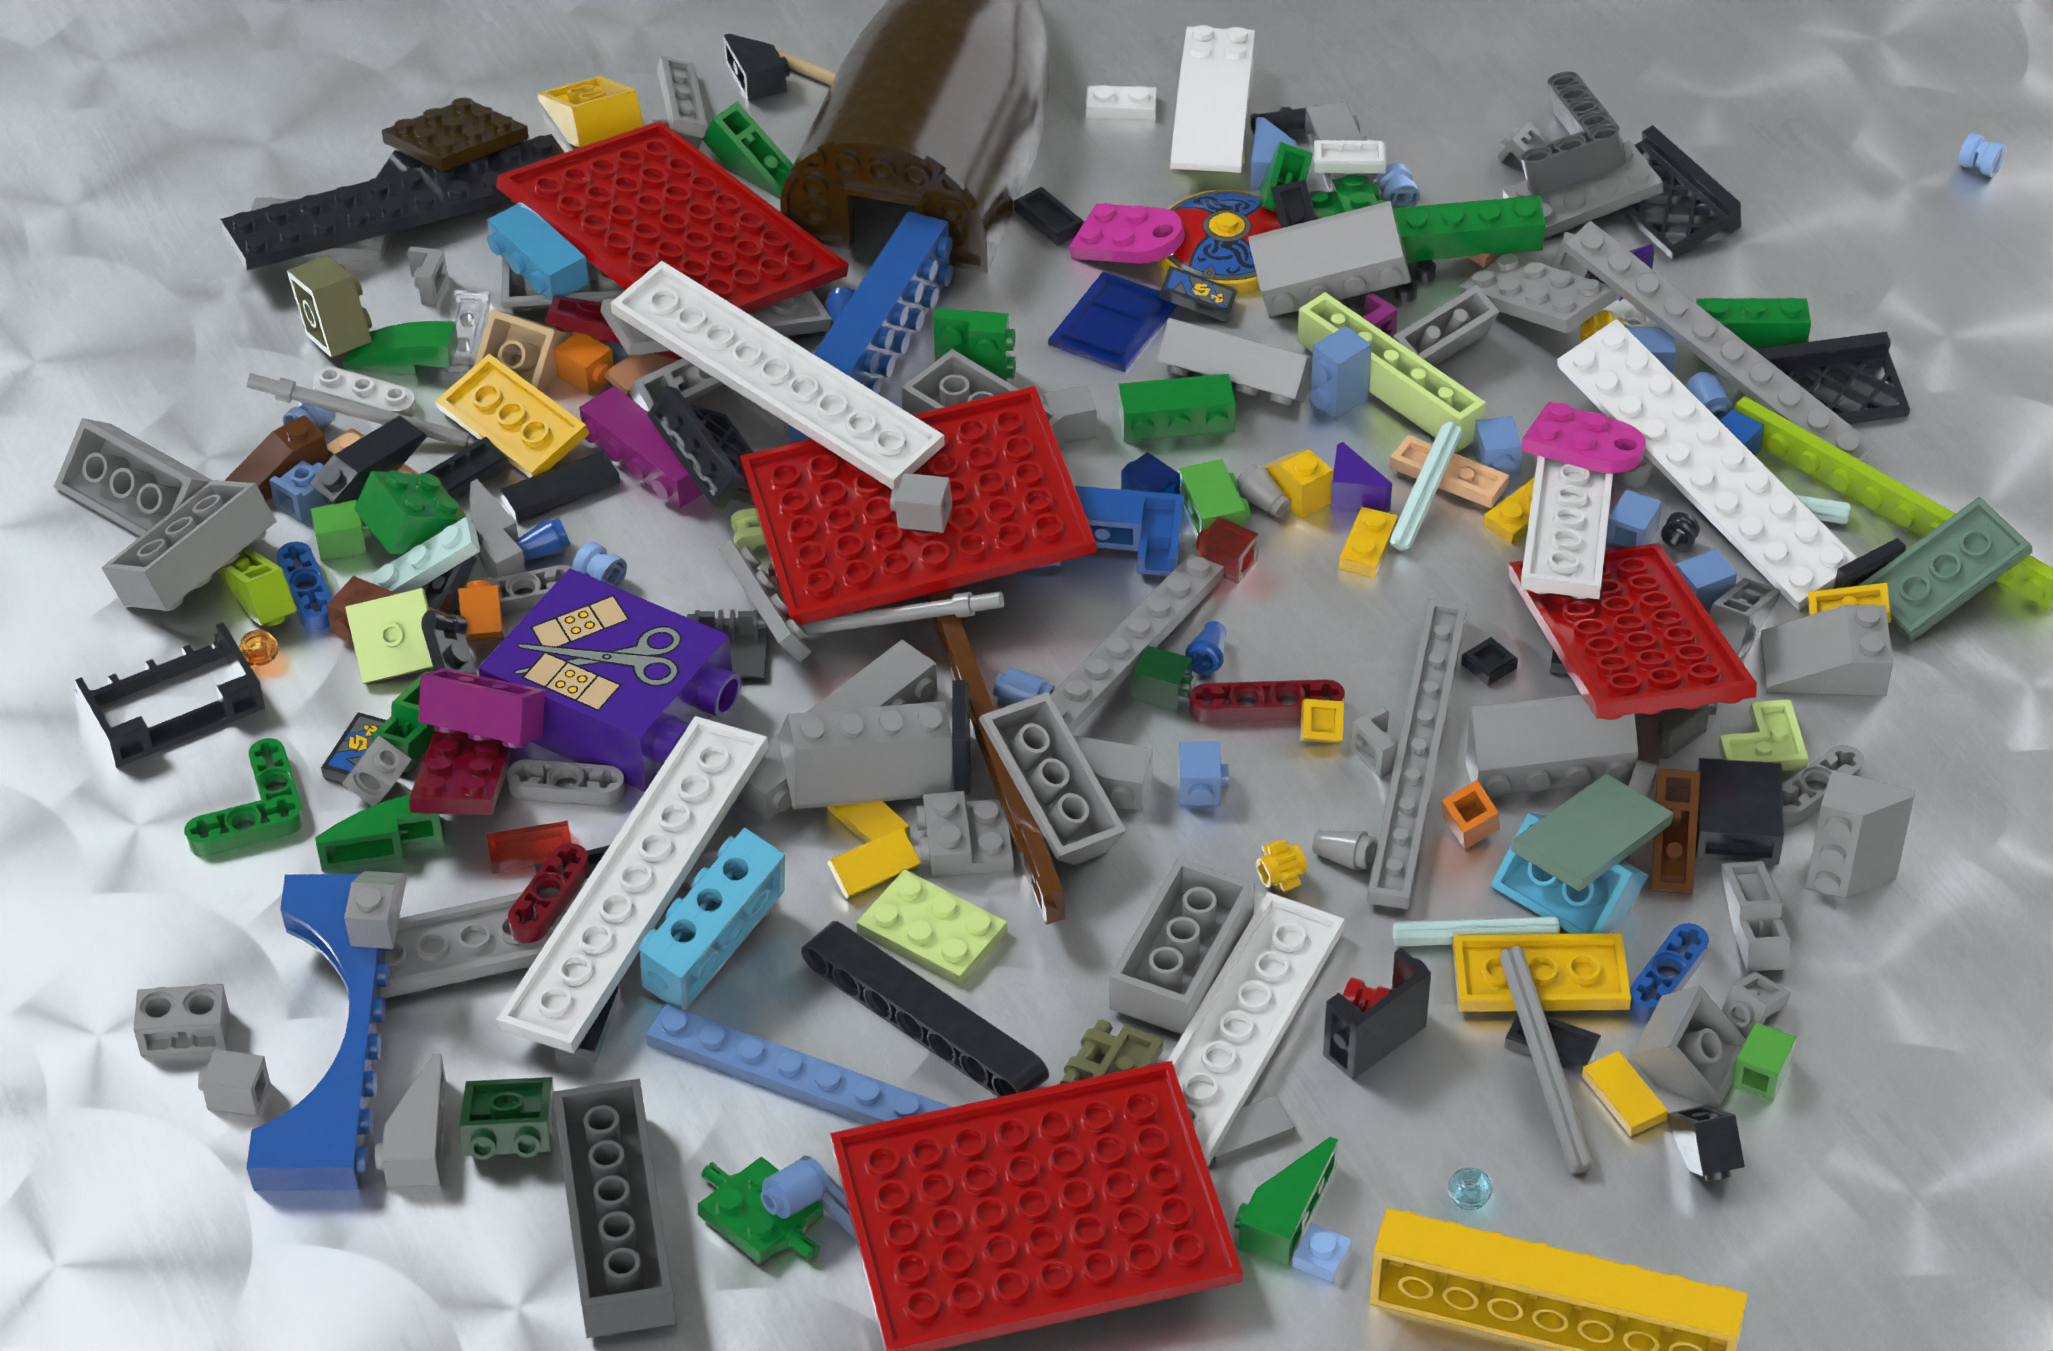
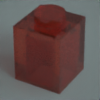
M1217 517L1208 529L1205 528L1200 532L1197 538L1196 549L1198 550V557H1203L1208 561L1224 566L1223 578L1239 584L1258 560L1259 533Z

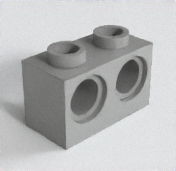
M223 984L137 989L134 1033L140 1056L213 1052L214 1049L227 1050L230 1010Z

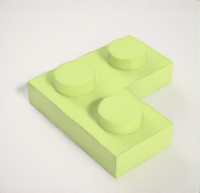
M1791 699L1751 702L1749 714L1755 732L1720 735L1718 747L1724 760L1781 763L1782 771L1803 770L1808 765V754Z

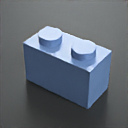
M1347 326L1313 345L1310 401L1318 409L1325 411L1335 420L1367 401L1369 393L1372 345Z

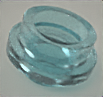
M1462 1168L1454 1172L1449 1179V1195L1453 1202L1461 1209L1477 1210L1483 1207L1492 1196V1180L1485 1172L1479 1169Z

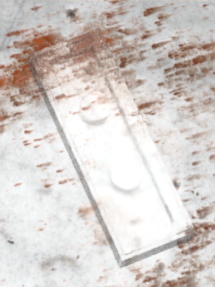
M454 290L447 321L456 322L459 344L451 367H439L440 373L466 374L473 368L488 319L491 304L490 291Z

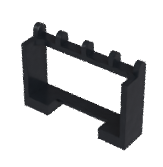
M224 622L216 624L218 633L214 635L215 641L212 644L193 651L190 645L182 647L183 656L160 665H156L154 660L150 659L145 661L147 670L119 680L116 673L108 676L109 685L99 689L89 690L82 677L74 680L76 689H74L75 696L116 768L265 709L260 681ZM223 657L226 658L237 676L233 680L216 686L219 700L149 728L142 716L110 727L99 708L101 705Z

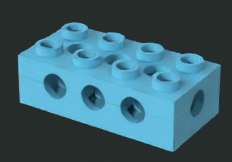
M745 827L736 838L731 836L723 843L717 854L718 859L710 868L704 867L699 871L692 882V890L684 899L677 898L672 903L666 913L665 922L658 930L651 929L640 943L642 987L676 1008L686 1011L785 892V854Z

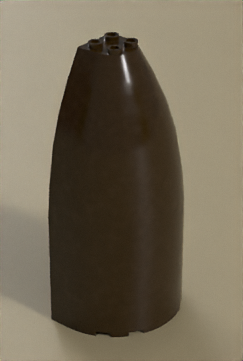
M887 0L860 33L839 67L785 181L780 199V212L823 245L850 250L854 242L852 196L917 206L918 214L948 221L949 237L952 238V249L949 255L950 265L956 268L988 273L1013 213L1014 200L1019 198L1035 160L1044 128L1049 95V52L1047 25L1040 0Z

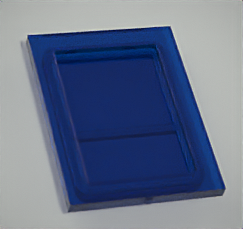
M1103 271L1049 337L1048 345L1126 373L1178 305L1158 298L1160 293L1158 290Z

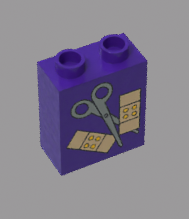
M571 568L563 574L478 667L479 676L545 690L543 737L530 742L577 763L614 766L623 773L625 784L643 792H646L693 718L697 716L709 720L712 715L718 718L725 717L736 704L741 690V677L732 671L728 634Z

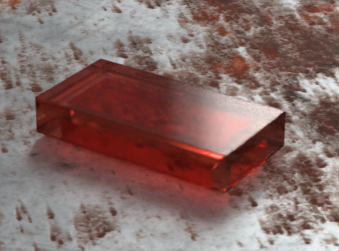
M568 820L486 834L492 874L534 867V864L546 861L558 846L572 843Z

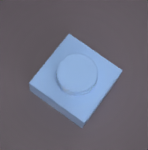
M1311 1223L1293 1254L1292 1266L1333 1283L1352 1250V1239Z

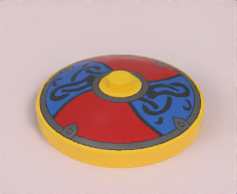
M1212 190L1188 196L1169 208V210L1174 211L1180 216L1185 238L1181 246L1174 253L1158 260L1166 272H1168L1170 266L1236 289L1238 290L1237 294L1260 289L1248 237L1280 229L1276 212L1262 207L1260 195L1238 190Z

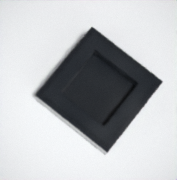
M1490 637L1462 654L1461 664L1484 684L1489 686L1517 669L1518 658Z

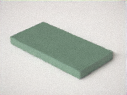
M1979 496L1858 586L1879 583L1888 584L1891 624L1912 642L2032 553V545Z
M1604 774L1515 837L1511 851L1577 891H1581L1671 825L1674 813L1612 776Z

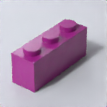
M442 668L421 675L418 722L434 725V730L437 732L454 733L461 731L468 733V738L473 740L497 739L502 741V746L523 748L527 742L543 737L545 690Z

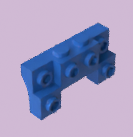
M1074 486L1096 541V548L1138 551L1137 573L1169 576L1177 568L1184 515V495ZM1061 562L1049 564V565H1047V566H1059V567H1060V566H1061Z

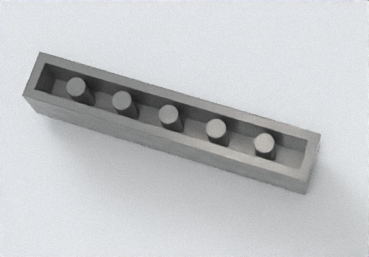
M900 640L807 712L916 704L927 701L937 691L936 662L905 641ZM779 733L768 741L769 748L737 797L739 802L767 822L779 812L787 810L792 805L778 740Z

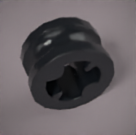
M1675 512L1668 517L1666 524L1661 530V537L1666 545L1672 549L1685 551L1693 546L1696 537L1700 533V526L1698 521L1691 515L1684 512Z

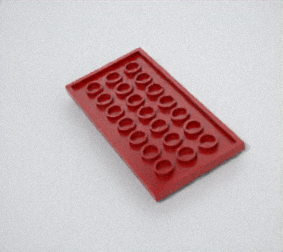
M1659 543L1605 550L1599 599H1578L1569 595L1538 594L1529 590H1521L1523 561L1509 562V577L1596 719L1615 720L1623 715L1637 713L1653 715L1667 709H1697L1705 704L1720 702L1735 704L1742 701V699L1756 698V681Z

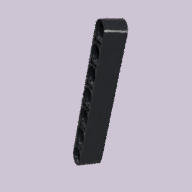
M838 921L830 922L801 948L804 961L815 973L995 1096L1002 1097L1035 1090L1049 1079V1070L1038 1055Z

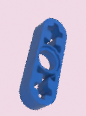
M299 541L284 544L277 552L278 565L283 570L301 624L309 630L328 628L330 623L326 605L332 597L311 548L306 543ZM298 559L302 567L296 569L293 560ZM310 581L316 583L314 587L307 590L296 588L303 582ZM317 602V606L320 612L315 613L314 610L311 609L310 604Z
M1685 923L1676 926L1630 987L1631 1003L1629 1011L1633 1016L1640 1020L1649 1021L1663 995L1681 991L1707 955L1709 936L1702 927L1696 924ZM1689 942L1694 943L1688 946L1684 956L1680 954L1682 945L1686 946ZM1663 966H1671L1677 969L1680 974L1676 977L1668 978L1659 974L1657 969ZM1653 988L1657 990L1655 999L1651 998L1648 1002L1642 1001L1650 996Z

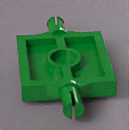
M762 1156L741 1172L730 1176L714 1162H710L709 1166L706 1165L701 1174L702 1178L709 1181L717 1189L698 1203V1216L758 1264L764 1262L774 1253L788 1247L795 1249L807 1261H812L813 1257H817L821 1247L808 1238L805 1232L808 1227L823 1217L824 1204L816 1201L786 1219H782L776 1214H770L761 1201L762 1183L764 1179L780 1170Z

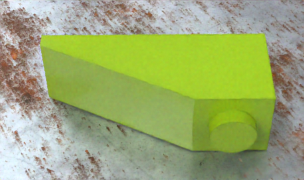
M249 546L238 552L239 557L234 562L217 569L245 612L259 625L274 626L280 624L287 619L286 615L297 611L282 568Z

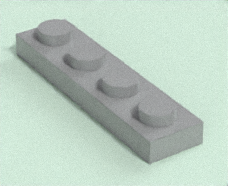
M661 56L657 69L669 128L682 137L691 138L697 136L704 138L707 121L694 63Z
M729 539L719 548V551L777 642L801 662L811 653L810 648L803 639L807 636V632L802 625H799L793 619H789L783 598L778 593H773V590L777 587L764 570L761 569L759 571L757 568L762 563L756 554L748 546L741 549Z

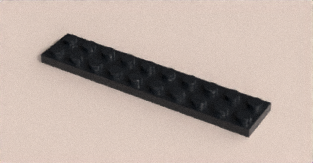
M552 134L537 136L446 171H441L428 165L381 178H373L369 181L350 186H341L337 189L315 195H306L299 199L272 204L268 207L249 212H240L233 216L221 218V231L248 271L511 202L512 200L496 188L498 175L565 153V151Z

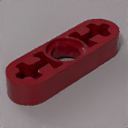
M567 843L555 848L511 907L508 913V922L511 936L515 940L522 943H533L542 939L587 878L590 870L588 854L582 846ZM549 887L560 890L559 894L552 898H542L538 895L541 890ZM533 916H535V922L530 921Z

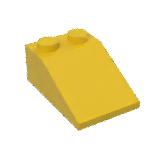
M602 76L537 93L540 103L566 140L579 148L644 126L636 89Z

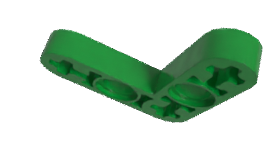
M265 738L251 745L249 760L260 800L192 818L184 828V835L190 852L198 856H209L291 835L302 828L304 824L302 805L282 742L273 738ZM271 756L274 767L267 768L264 757ZM280 781L287 784L279 791H269L266 789L273 782ZM288 813L289 816L281 817L280 814ZM267 817L268 822L263 823L262 818ZM244 820L255 823L247 830H237L234 828L238 822ZM226 827L227 833L222 834L221 828ZM208 833L207 837L200 838L201 834Z

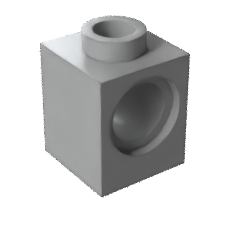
M378 735L342 784L371 806L377 805L392 788L412 759Z

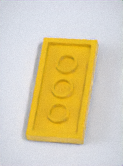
M491 354L485 356L435 400L440 411L477 439L481 440L487 437L508 458L509 463L529 478L547 472L590 434L586 424Z
M1622 933L1453 935L1452 950L1459 1012L1517 1011L1500 961L1501 952L1506 948L1515 946L1522 948L1543 1011L1630 1010L1631 995Z

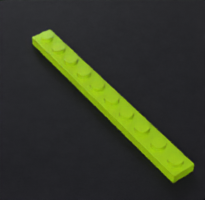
M1746 396L1742 397L1735 404V411L1764 425L1761 448L1921 538L1956 514ZM2027 556L1996 579V581L2046 609L2051 610L2053 608V568L2033 556Z

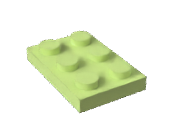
M905 869L856 922L857 933L958 986H961L1008 932L1007 921Z

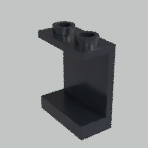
M1699 758L1697 771H1700L1699 827L1696 840V859L1738 862L1763 861L1767 864H1779L1784 839L1782 764Z
M1400 947L1394 952L1393 991L1365 1012L1358 1009L1339 992L1327 1000L1323 1056L1351 1080H1355L1424 1029L1427 1024L1431 972L1420 959L1413 958Z

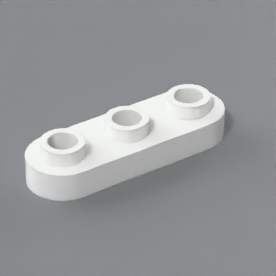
M335 367L322 369L312 379L314 391L412 417L416 412L414 393L403 386Z

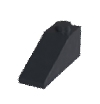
M399 415L334 454L308 484L329 505L356 500L357 503L371 471H398L427 438V435Z

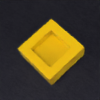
M1304 699L1301 710L1300 741L1340 744L1343 741L1344 702Z

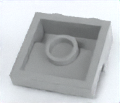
M964 791L923 794L924 806H916L918 831L926 830V837H920L921 861L930 862L931 878L1014 870L1009 825L999 799L965 802Z

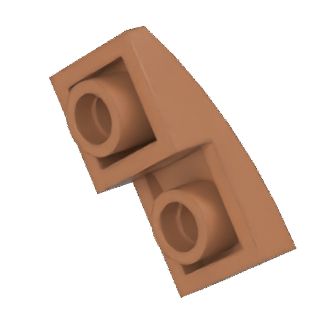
M654 353L631 355L608 369L605 373V378L625 395L631 397L629 390L635 380L678 360Z

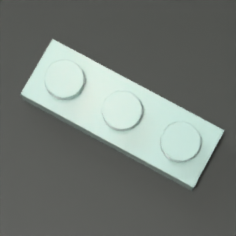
M465 517L455 524L446 527L442 532L415 546L406 554L371 574L373 584L397 594L421 588L480 552L475 525Z

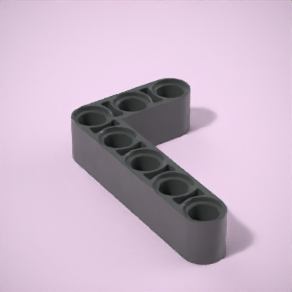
M1571 71L1560 72L1551 76L1547 82L1554 114L1570 135L1530 148L1522 153L1520 157L1528 191L1531 193L1548 192L1617 169L1626 162L1619 126L1580 76Z

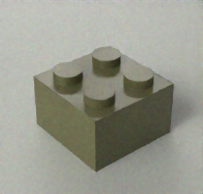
M328 255L287 270L306 336L329 356L334 357L372 342L368 330L372 328V321L367 310L361 305L359 296L363 295V290L355 274L351 275L342 264L336 263Z

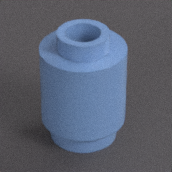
M1700 372L1688 380L1686 388L1719 421L1731 409L1734 410V404L1718 377L1709 372Z
M1010 667L1006 674L999 673L993 688V695L998 697L997 704L999 706L1006 707L1046 692L1051 694L1055 690V686L1047 684V679Z
M815 1159L807 1161L798 1160L763 1180L761 1201L770 1214H776L778 1217L786 1219L822 1198L823 1192L829 1188L828 1176L821 1164Z

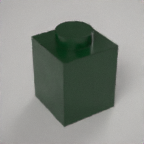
M1148 645L1133 671V699L1178 712L1184 699H1189L1191 690L1196 686L1197 678L1192 675V658Z

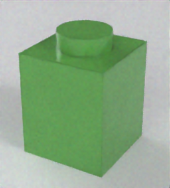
M356 500L310 508L321 562L367 553L364 537H370L371 532L354 509Z
M1755 1022L1737 1058L1732 1086L1774 1101L1791 1066L1797 1037Z

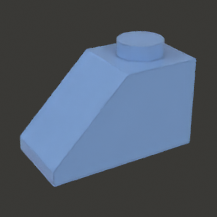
M1257 117L1251 159L1250 189L1259 190L1280 142L1296 147V141L1264 117Z

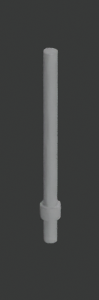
M250 373L247 388L275 395L276 400L291 403L294 400L381 425L400 415L424 432L428 438L465 448L468 443L469 433L296 386V381L280 378L278 381Z
M971 592L954 594L953 599L844 614L802 624V627L808 636L954 614L957 618L974 616L975 611L1004 607V597L1002 592L974 596Z

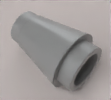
M1252 464L1245 468L1238 476L1237 483L1240 497L1246 498L1247 501L1273 514L1276 518L1282 516L1289 509L1291 500L1265 467L1259 468Z
M1318 830L1313 839L1312 849L1314 854L1321 855L1358 872L1362 868L1368 870L1372 867L1377 849V840L1375 837L1369 836L1366 831Z

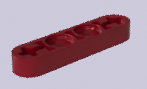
M1327 679L1204 683L1197 685L1191 690L1189 712L1195 720L1203 723L1301 720L1302 701L1305 697L1317 700H1324V697L1330 698V701L1345 702V690L1340 683ZM1282 696H1291L1297 702L1292 705H1283L1277 699ZM1249 697L1255 699L1257 703L1253 706H1242L1237 700ZM1225 700H1229V705H1225ZM1204 701H1210L1211 705H1204Z

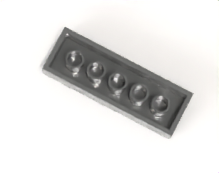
M640 1078L554 1091V1106L586 1338L677 1324Z

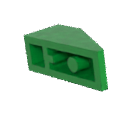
M737 101L712 118L704 138L701 139L724 165L776 198L781 199L782 189L793 163Z
M1329 1137L1257 1187L1249 1204L1242 1203L1234 1221V1228L1239 1229V1249L1289 1265L1337 1166L1338 1139Z

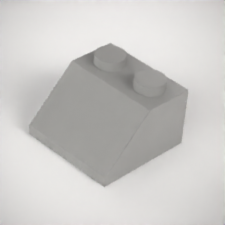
M1699 985L1666 994L1660 998L1631 1054V1058L1657 1087L1716 1108L1721 1106L1733 1082L1737 1058L1746 1039Z

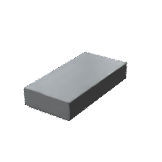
M1276 1095L1240 1108L1214 1154L1213 1160L1215 1164L1295 1134V1127Z

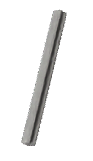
M1518 946L1506 948L1501 952L1500 961L1569 1171L1572 1174L1586 1173L1592 1169L1593 1159L1524 951Z

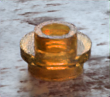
M253 630L246 633L239 645L250 666L266 665L273 661L278 654L277 641L270 633L264 630Z

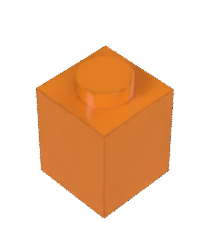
M576 332L554 348L557 373L562 379L588 395L609 382L605 378V373L614 366L612 348L593 339L589 335Z
M476 580L468 582L467 588L458 589L460 614L467 620L466 640L504 638L501 595L498 585H491L489 580Z
M1478 780L1442 800L1443 818L1464 850L1500 830L1499 812Z

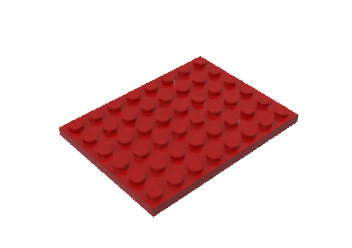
M661 121L500 174L497 177V189L516 204L522 202L540 215L577 248L588 261L625 290L660 261H663L749 314L846 277L849 264Z
M1036 386L913 415L944 435L945 445L913 473L949 478L952 508L944 533L898 528L896 511H891L890 508L892 489L813 439L741 455L740 460L789 619H793L799 625L1097 553L1096 541Z
M1172 1061L830 1133L832 1150L885 1351H933L1243 1282V1270Z

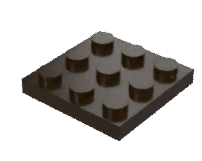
M470 98L455 99L451 105L443 108L428 109L421 116L413 119L398 120L394 123V126L381 130L383 143L441 171H446L529 139L527 125L513 120L510 116L500 114L490 107L478 104Z

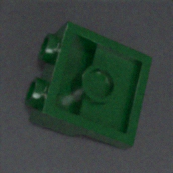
M553 1077L466 1081L459 1124L462 1156H473L480 1160H486L498 1154H518L521 1157L529 1158L541 1152H550L553 1133Z

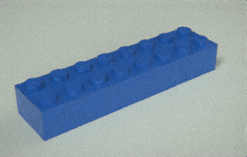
M910 211L907 212L814 352L815 356L875 393H879L880 385L885 377L891 376L897 358L900 354H905L910 338L915 331L921 329L926 313L930 308L933 309L936 306L940 291L944 286H948L952 280L953 266L950 265L949 260L952 238L949 237L948 221ZM789 425L790 444L811 439Z

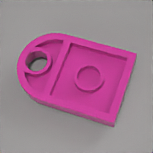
M1096 203L1071 242L1069 251L1072 259L1139 264L1150 263L1174 253L1183 243L1185 232L1180 216L1169 209L1144 207L1141 205L1127 206Z
M1548 401L1522 438L1521 451L1596 472L1622 473L1632 470L1641 464L1644 458L1646 441L1643 434L1628 423L1608 418L1601 413H1590L1571 408L1565 403Z

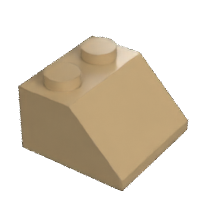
M491 309L474 366L485 356L491 354L543 393L558 376L554 348L573 334L559 331L556 328L511 313Z

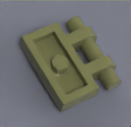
M1098 1020L1094 1028L1088 1029L1080 1042L1082 1047L1078 1054L1072 1056L1063 1069L1065 1075L1060 1084L1153 1065L1163 1051V1039L1126 1025L1123 1026L1116 1037L1110 1034L1113 1027L1108 1021ZM1106 1055L1101 1064L1093 1062L1096 1056Z

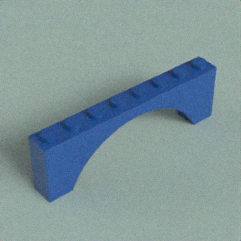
M285 874L280 911L286 932L314 947L337 970L348 990L349 1013L346 1032L340 1050L322 1080L303 1100L286 1113L269 1123L251 1130L246 1169L254 1191L359 1190L361 1173L368 1172L369 1150L367 1146H364L365 1135H371L373 1131V1111L371 1108H368L369 1097H376L377 1073L372 1071L373 1060H380L381 1036L376 1033L377 1024L384 1023L385 999L381 997V988L388 987L389 963L385 961V952L392 951V949L354 947L350 945L344 916L351 883L360 874Z

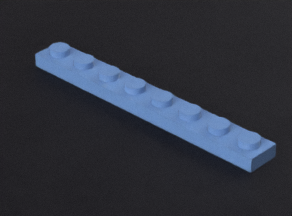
M665 1004L646 1033L648 1046L866 1125L952 1107Z

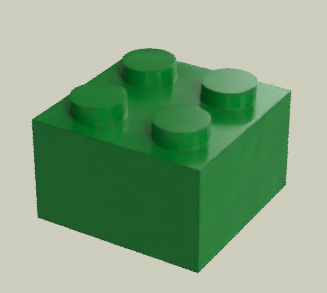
M390 470L389 472L371 471L354 507L355 511L389 554L404 555L415 546L442 532L446 527L467 517L460 509L458 502L451 498L443 488L440 480L429 473H420L418 475L405 474L395 470Z

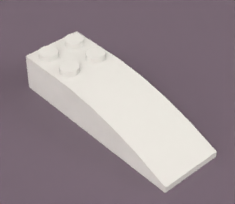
M1208 25L1186 28L1170 169L1241 173L1254 68L1255 30H1246L1242 27H1231L1229 29L1212 28Z

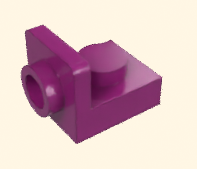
M1373 293L1369 294L1365 298V316L1362 318L1393 338L1397 334L1398 308Z

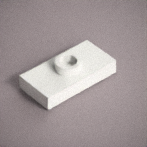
M1314 140V173H1386L1385 141Z

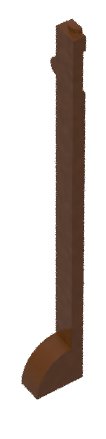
M949 589L923 595L925 602L952 599ZM955 614L933 617L932 621L954 680H967V683H969L970 723L1019 853L1023 852L1026 875L1029 883L1032 884V890L1043 920L1047 925L1066 920L1063 889L1040 828L979 720L981 715L995 710L962 622Z

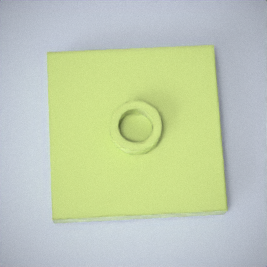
M423 588L345 607L363 684L433 668L421 626L422 617L429 610Z

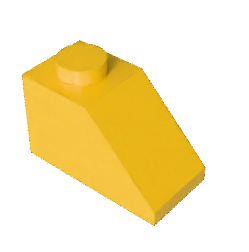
M1310 449L1284 455L1262 466L1266 468L1291 500L1289 508L1300 518L1331 503L1333 470Z

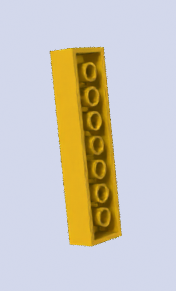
M1386 1208L1373 1251L1369 1304L1562 1351H1737L1748 1293L1736 1291L1723 1285L1715 1286L1689 1280L1681 1275H1668L1643 1269L1635 1264H1622L1601 1259L1589 1253L1571 1252L1542 1242L1534 1243L1508 1237L1500 1232H1487L1470 1228L1454 1221L1445 1222L1428 1218L1412 1211Z

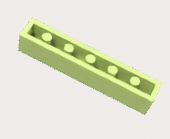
M1326 292L1299 308L1298 343L1313 352L1314 344L1344 326L1349 327L1372 345L1369 378L1370 393L1435 438L1443 424H1446L1448 421L1454 422L1455 425L1462 428V436L1455 449L1456 453L1474 442L1475 420L1485 419L1486 402Z

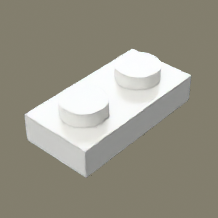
M1087 86L1086 118L1155 120L1156 87Z

